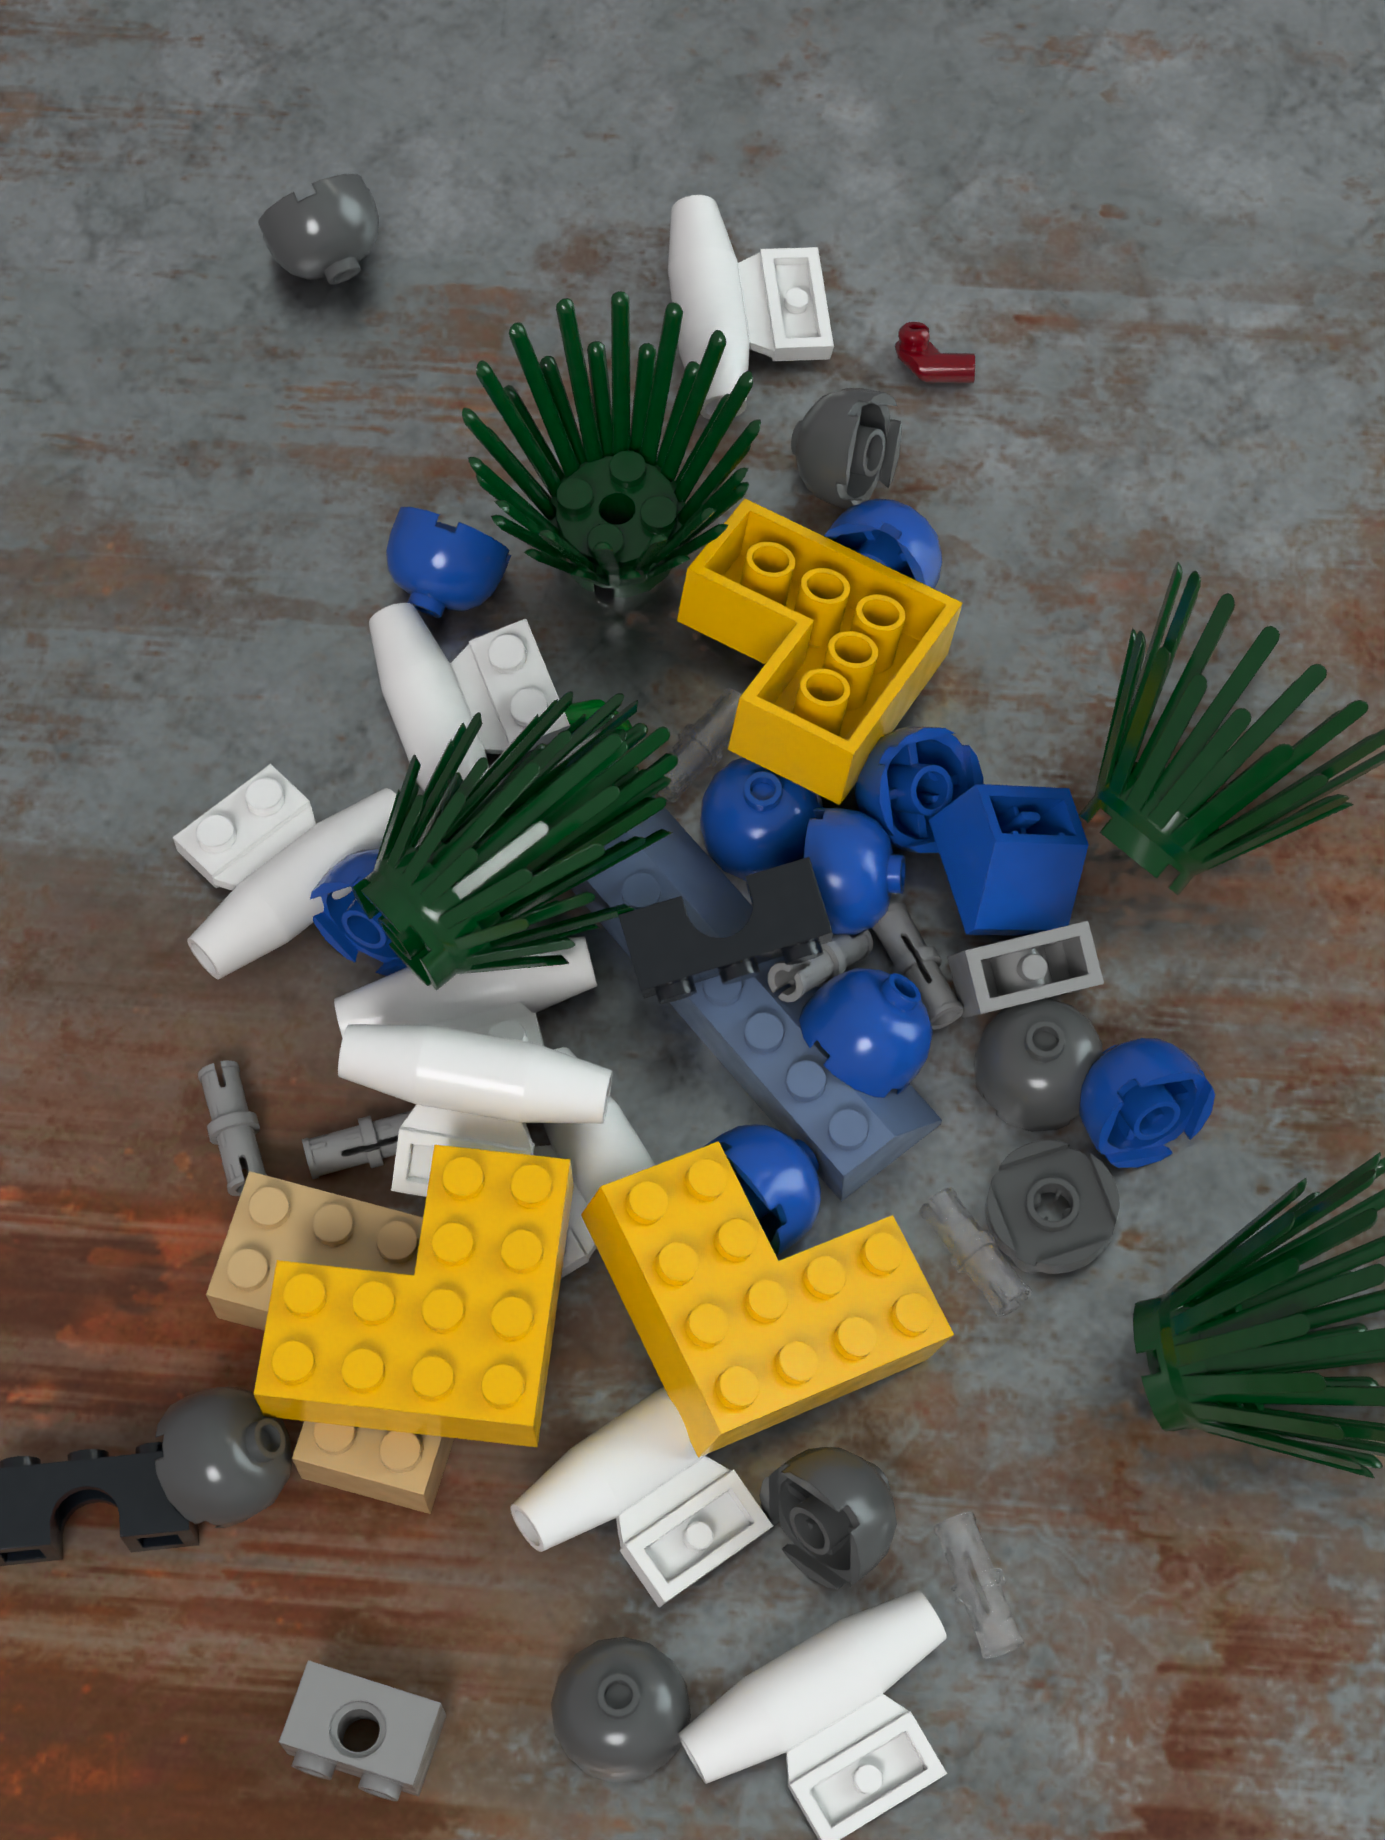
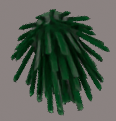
M572 691L565 693L559 701L558 699L554 700L540 717L537 714L488 770V760L484 757L480 758L464 781L457 770L483 724L480 712L473 716L467 729L463 722L453 741L450 739L423 795H417L420 787L416 783L421 764L416 755H413L401 791L398 789L374 869L353 886L352 891L368 919H372L379 912L382 914L378 918V922L392 941L388 945L426 986L432 984L437 991L457 974L569 964L561 954L548 956L530 955L573 948L575 943L564 936L600 928L595 923L617 918L620 914L635 910L627 904H621L526 930L532 924L593 902L595 895L583 892L561 901L555 900L547 903L673 833L660 829L645 838L634 836L625 842L621 841L607 850L604 849L605 845L661 811L666 806L667 801L665 798H653L652 796L671 783L672 779L664 775L678 764V755L666 753L647 769L639 771L637 765L669 740L670 731L667 727H659L641 741L648 733V728L644 723H637L627 732L624 729H616L637 712L638 700L629 704L616 715L613 712L621 706L624 695L622 693L615 694L588 720H586L585 713L567 730L560 732L548 745L544 743L539 744L499 786L497 785L572 704Z

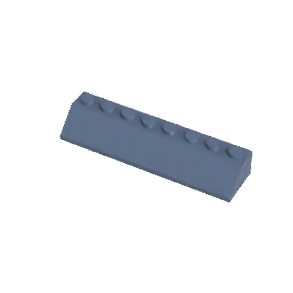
M665 807L605 845L604 849L607 850L621 841L625 842L634 836L645 838L660 829L673 833L571 889L576 895L583 892L595 895L594 901L585 905L590 912L621 904H627L636 910L682 896L688 917L693 926L701 933L715 938L729 937L739 932L749 921L753 908ZM619 917L600 922L631 958ZM783 956L758 964L760 974L740 982L723 985L720 976L694 983L697 993L687 998L670 1002L672 1007L775 1126L793 1140L800 1139L811 1148L819 1164L817 1174L841 1202L941 1125L942 1119L911 1084L898 1095L897 1089H892L885 1098L873 1097L853 1089L835 1077L823 1065L830 1055L822 1048L818 1040L809 1048L803 1038L799 1023L803 1007L821 987H814L795 1002L781 1001L778 996L792 986L786 984L773 993L768 984V972L774 964L784 961Z

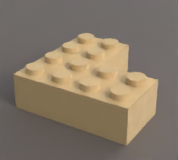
M249 1171L206 1296L217 1318L265 1331L277 1260L414 1275L423 1217ZM304 1421L292 1460L302 1479L431 1514L454 1438Z

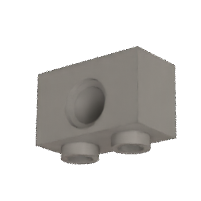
M1088 921L985 945L947 956L957 999L964 1008L962 1019L1104 984Z
M308 1660L279 1743L287 1754L295 1756L291 1766L299 1771L327 1780L332 1779L335 1770L361 1778L358 1785L360 1790L380 1798L398 1801L401 1791L416 1796L420 1795L446 1718V1713L440 1702ZM360 1719H369L378 1723L380 1728L379 1737L371 1748L362 1752H353L344 1747L343 1737L345 1731L353 1722Z

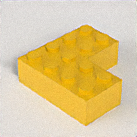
M744 498L724 523L728 525L726 530L718 538L708 543L687 568L677 622L765 664L739 698L728 750L840 805L857 782L869 754L879 739L893 732L948 655L963 603Z
M719 1141L601 1186L581 1214L656 1372L685 1424L690 1442L698 1458L924 1362L954 1336L893 1215L778 1261Z
M434 1145L414 1275L277 1260L254 1389V1397L263 1415L273 1418L538 1448L574 1188L571 1160Z

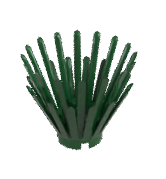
M618 291L611 297L612 405L605 345L600 341H594L587 348L591 382L590 389L574 303L571 299L564 298L556 305L581 436L554 357L545 356L539 364L523 324L516 322L509 329L510 340L560 465L517 390L511 385L503 388L487 362L481 360L477 364L476 375L550 495L490 427L486 426L474 411L469 408H463L462 417L468 429L541 511L539 513L480 459L468 457L469 463L476 473L479 485L497 499L494 502L506 514L525 528L501 515L491 516L494 523L501 530L536 548L526 550L525 554L538 562L567 572L582 588L595 593V584L602 588H613L614 597L628 598L650 591L669 575L672 568L690 560L688 555L715 540L726 530L727 524H718L696 537L746 494L749 482L741 483L749 468L744 467L736 470L721 487L720 485L748 454L751 443L760 431L761 420L756 419L750 422L701 486L686 502L753 386V376L750 371L744 372L739 377L731 393L725 394L721 398L677 476L725 349L726 337L722 331L715 330L709 339L700 365L695 361H690L687 364L659 448L683 310L677 303L671 302L667 304L658 353L650 343H644L639 347L630 428V299L625 292Z
M1179 562L1174 567L1145 660V636L1142 631L1136 634L1132 627L1095 795L1079 814L1082 819L1089 823L1100 809L1107 813L1111 819L1102 828L1100 833L1155 878H1158L1169 864L1180 873L1168 886L1177 895L1182 892L1195 875L1354 805L1346 802L1349 799L1346 795L1324 796L1385 763L1384 750L1328 781L1333 776L1385 745V729H1382L1375 734L1368 735L1271 798L1219 829L1222 824L1368 711V704L1365 701L1355 700L1349 703L1342 710L1333 713L1293 746L1279 744L1271 751L1263 754L1208 800L1327 676V670L1323 665H1311L1239 739L1238 737L1251 722V714L1245 708L1236 709L1213 736L1278 643L1279 631L1273 626H1268L1258 635L1167 768H1165L1207 690V680L1202 673L1235 608V600L1229 593L1222 595L1151 737L1138 762H1136L1154 709L1201 587V577L1197 571H1193L1184 588L1164 644L1160 648L1182 580L1183 571Z
M1381 1152L1322 1193L1314 1192L1253 1235L1304 1192L1307 1178L1301 1180L1179 1280L1166 1294L1135 1303L1133 1313L1136 1354L1146 1352L1150 1375L1141 1376L1152 1412L1164 1431L1199 1429L1304 1460L1375 1478L1367 1467H1383L1381 1461L1374 1455L1385 1457V1443H1380L1385 1442V1423L1264 1408L1263 1404L1385 1407V1386H1379L1378 1382L1371 1377H1323L1316 1372H1302L1385 1362V1328L1368 1330L1364 1324L1353 1323L1309 1331L1385 1310V1289L1326 1304L1384 1283L1385 1267L1382 1264H1374L1354 1272L1350 1270L1384 1257L1385 1236L1299 1271L1300 1265L1371 1229L1377 1222V1212L1385 1208V1189L1271 1252L1369 1188L1376 1178L1385 1173V1157L1380 1160Z

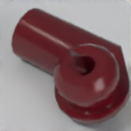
M908 322L900 327L898 331L899 341L895 343L897 357L921 381L928 383H974L975 353H940L929 342V328L925 324Z

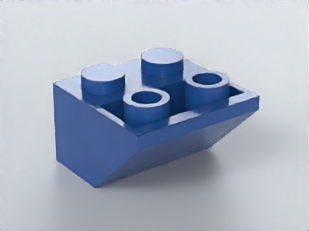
M975 784L929 819L966 935L1027 936L1069 925L1089 846L1069 788Z

